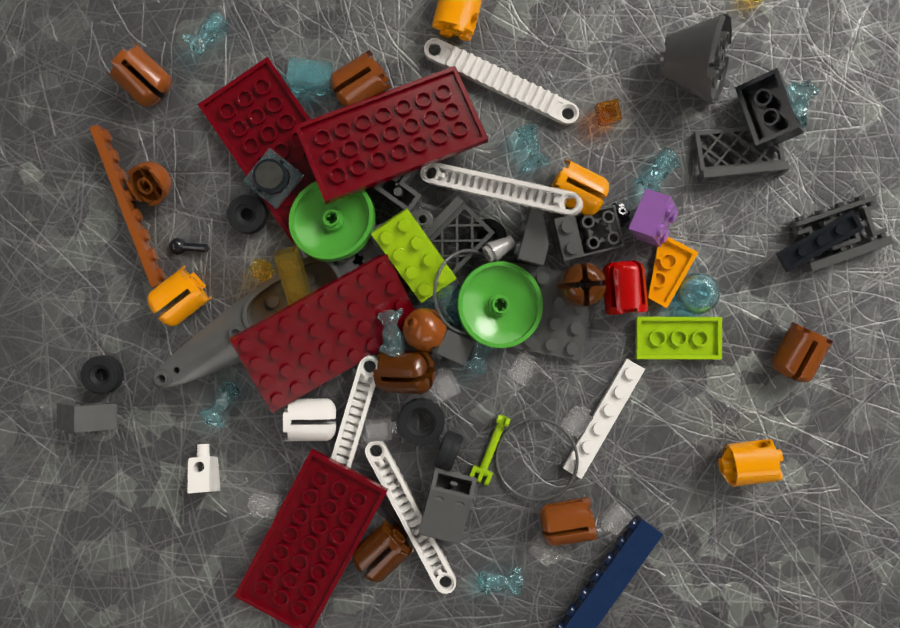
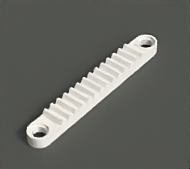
M431 38L425 43L424 52L429 61L446 69L456 66L460 76L562 125H572L579 116V109L572 102L559 97L556 93L553 94L549 90H544L541 86H536L533 82L530 83L518 75H513L510 71L507 72L495 64H490L487 60H482L481 57L467 53L464 49H459L458 46H453L437 38ZM438 45L441 52L438 55H431L429 53L430 46ZM567 108L571 109L574 113L573 118L569 120L562 116V111Z
M437 162L420 169V176L423 181L431 185L463 193L475 194L567 216H575L583 208L582 199L576 193ZM431 168H435L436 175L429 179L427 176L428 171ZM570 198L576 199L575 208L567 210L565 207L566 201Z
M374 355L364 357L358 365L331 456L332 459L349 468L352 467L376 387L373 372H368L364 369V363L368 360L373 361L377 369L379 359Z
M378 439L371 440L365 448V454L381 485L388 488L386 495L436 589L443 594L451 593L456 587V577L446 556H444L435 538L418 534L423 513L386 444ZM379 445L382 448V454L380 456H373L370 452L371 446ZM444 576L449 577L452 581L448 587L441 586L439 582Z

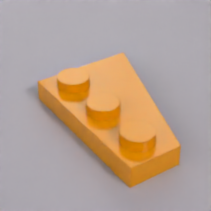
M668 237L667 241L662 243L661 248L657 247L647 299L667 309L699 252Z

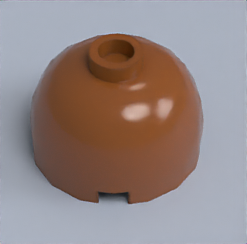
M152 161L141 162L127 172V175H129L127 187L138 201H145L149 203V206H154L161 203L170 194L172 187L171 176L159 163Z
M430 308L413 310L403 324V336L407 344L418 351L427 353L430 352L429 349L437 348L441 344L446 332V325L440 319L437 311Z

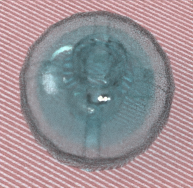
M701 272L690 273L684 277L675 293L676 300L685 312L704 314L718 304L720 287L717 281L708 274Z
M459 283L449 284L437 292V303L441 314L448 324L457 327L461 326L457 313V296L462 285Z

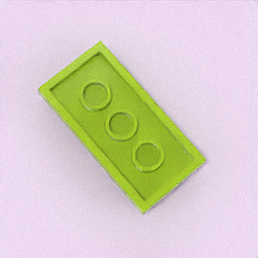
M405 208L372 231L371 235L384 253L388 254L392 264L422 303L433 296L435 277L445 260L408 208ZM447 263L439 275L436 293L457 279Z
M635 317V359H722V317Z

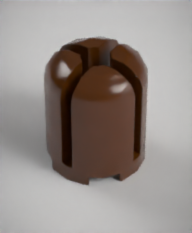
M592 263L572 265L564 270L558 278V294L570 306L583 307L594 305L602 299L606 292V286H600V281L606 280L605 275L599 267ZM580 280L581 283H584V288L582 289L580 287L573 288V283H578Z
M383 350L377 355L380 359L377 369H373V378L376 387H380L384 393L423 394L433 386L436 374L433 357L427 352L418 350Z
M387 519L357 546L353 554V562L357 570L361 573L367 568L364 577L376 583L382 582L414 552V546L410 548L406 540L408 534L398 524L394 523L391 525L386 523Z

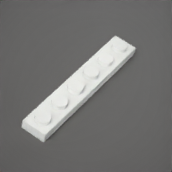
M627 358L623 361L576 442L579 455V466L576 476L581 479L645 371L644 368ZM574 448L563 465V469L572 474L576 464Z

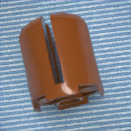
M133 43L136 47L129 51L122 49L110 62L113 65L111 72L106 71V73L140 105L149 107L159 103L162 99L131 69L134 67L165 96L170 91L172 79L137 43Z
M371 50L366 51L333 72L330 77L331 88L333 92L337 93L336 97L344 107L386 92L392 88L389 83L386 84L389 79L381 65L377 61L375 62L373 57H370L373 55Z
M792 322L772 358V365L777 372L799 383L810 382L818 371L833 341Z
M589 496L547 503L542 506L540 519L544 539L549 546L556 547L597 540L595 520L589 506L591 505Z

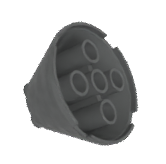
M724 13L677 32L667 33L665 38L666 50L660 55V65H663L662 76L705 102L715 105L716 102L714 100L718 101L728 69L729 57L725 55L727 45L731 44L732 40L731 15Z

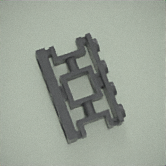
M867 193L855 197V202L849 204L846 200L834 204L835 209L828 211L826 207L814 211L815 216L808 218V215L805 214L794 218L795 222L789 224V227L793 228V236L803 233L807 236L813 232L812 227L802 229L801 225L826 217V221L818 223L821 228L843 215L842 211L866 203L867 207L858 210L861 217L860 222L865 229L867 238L877 236V239L853 246V243L861 241L859 232H857L849 240L840 242L827 250L837 249L836 253L815 260L812 258L802 264L804 272L815 271L894 244L891 235H886V232H888L887 228L876 230L869 211L879 208V205L875 203V200L878 199L877 195L869 197Z

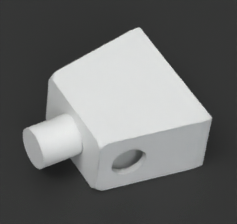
M209 444L196 445L197 457L188 459L187 493L220 491L218 457L210 456Z

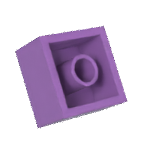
M646 188L629 226V230L638 240L660 248L662 243L667 241L671 222L674 223L678 216L677 207L671 196Z

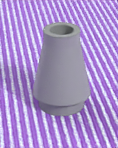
M509 235L505 238L487 242L486 246L482 247V251L490 263L493 261L497 262L514 248L516 244Z

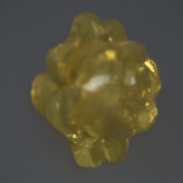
M263 258L259 260L254 259L253 264L249 267L252 271V276L259 279L260 282L269 280L271 275L274 274V270L271 269V263Z

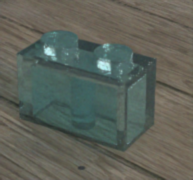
M289 57L286 84L293 92L304 93L307 90L313 91V94L325 96L326 93L332 94L330 77L335 68L330 62Z

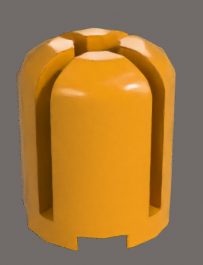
M566 159L564 163L567 166L558 172L551 187L576 193L583 201V208L580 213H583L584 216H592L601 209L604 203L602 199L606 198L609 193V182L606 178ZM568 199L565 206L570 209L575 208L576 199Z
M186 266L178 269L147 296L149 309L155 314L183 291L189 290L166 308L157 318L168 326L180 324L212 299V296L207 297L203 289L206 286L194 272L189 274L184 270Z

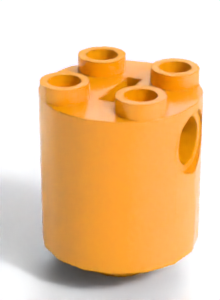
M438 0L432 27L440 30L439 34L443 37L452 38V35H455L464 41H471L483 0Z
M772 439L725 444L722 449V457L718 459V467L721 475L732 487L782 481L783 475L780 469V462L783 461V454L781 449H776Z

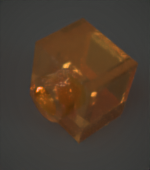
M618 98L597 103L594 107L599 128L617 124L623 120ZM604 112H608L610 118H605Z

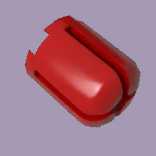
M636 260L611 262L605 265L602 272L606 280L602 281L603 286H606L604 294L606 314L617 315L636 311L637 313L648 311L643 264Z

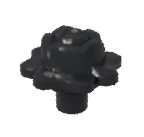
M614 202L612 205H615L620 227H623L625 223L630 221L628 216L630 211L625 208L624 204L618 205Z

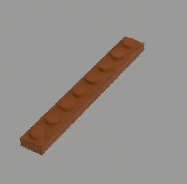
M94 125L89 127L150 286L151 288H156L166 280L165 273L158 266L156 261L158 260V255L149 243V240H151L150 234L141 222L143 216L140 210L136 209L134 204L135 197L127 187L126 181L128 178L125 171L120 168L118 163L120 157L117 151L111 145V134L107 129Z

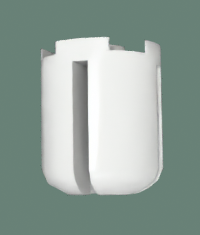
M296 399L289 403L288 408H285L283 412V432H288V438H284L283 441H328L332 439L336 432V421L320 420L336 418V407L332 400Z

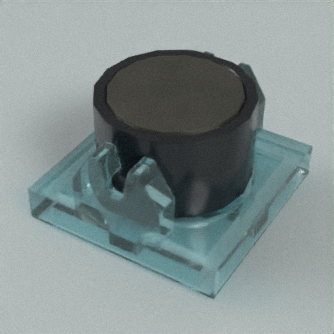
M269 148L244 178L243 182L278 209L304 175Z

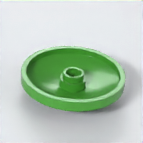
M317 181L301 191L293 202L289 214V229L294 242L308 256L325 262L344 260L359 252L369 241L375 226V209L365 190L325 204Z
M497 261L478 267L463 281L457 296V313L464 330L478 343L492 348H508L528 339L539 325L543 312L542 294L535 279L522 267L509 262Z

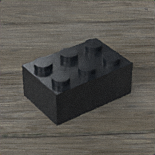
M778 68L735 87L755 145L761 151L804 133L784 77Z

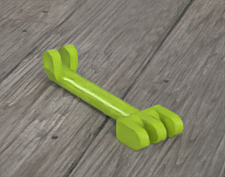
M498 414L497 424L480 467L473 464L469 474L470 477H474L475 473H478V483L485 476V486L489 485L493 472L488 470L504 427H508L511 420L504 415Z

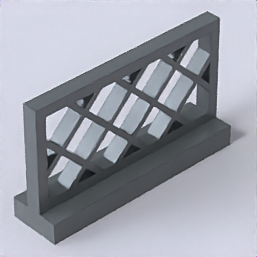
M749 126L696 131L693 136L699 168L698 182L699 184L783 176L790 169L789 161H785L783 144L780 143L770 147L778 155V160H771L765 156L770 148L761 153L753 147L754 141L749 144L741 138L743 133L749 132L751 134ZM728 134L735 139L730 147L719 140L722 135ZM700 137H708L714 141L709 149L701 144ZM736 142L747 148L742 156L732 149ZM715 144L726 150L721 158L710 151ZM749 150L759 157L756 162L751 163L744 158ZM729 152L738 161L735 164L729 165L722 159ZM706 155L717 161L713 167L704 166L703 159Z
M457 196L432 222V225L425 234L431 242H441V256L444 259V257L450 256L444 255V242H456V252L459 251V242H471V249L478 251L495 232ZM464 209L471 215V224H459V215ZM474 218H475L480 224H474ZM483 226L489 232L483 239H474V227ZM447 227H456V240H444V230ZM459 227H471V239L459 240ZM441 234V240H435ZM470 252L468 255L458 254L454 256L456 257V267L452 270L454 275L475 253ZM459 257H465V258L459 263Z

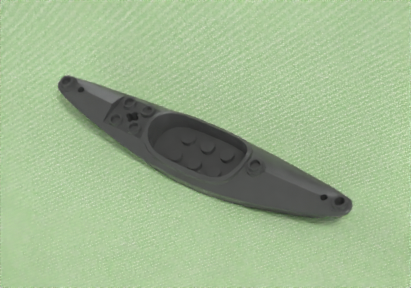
M424 209L411 212L426 233L433 222L432 214ZM384 223L374 226V230ZM371 235L366 245L347 259L325 262L308 256L288 267L244 296L178 349L153 374V384L157 388L166 389L196 380L242 362L229 341L230 337L359 267V264H355L357 256H364L365 259L362 260L364 264L384 253V251Z

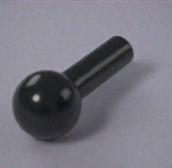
M174 238L169 243L170 251L176 255H180L185 251L208 252L209 249L208 244L186 243L181 238Z

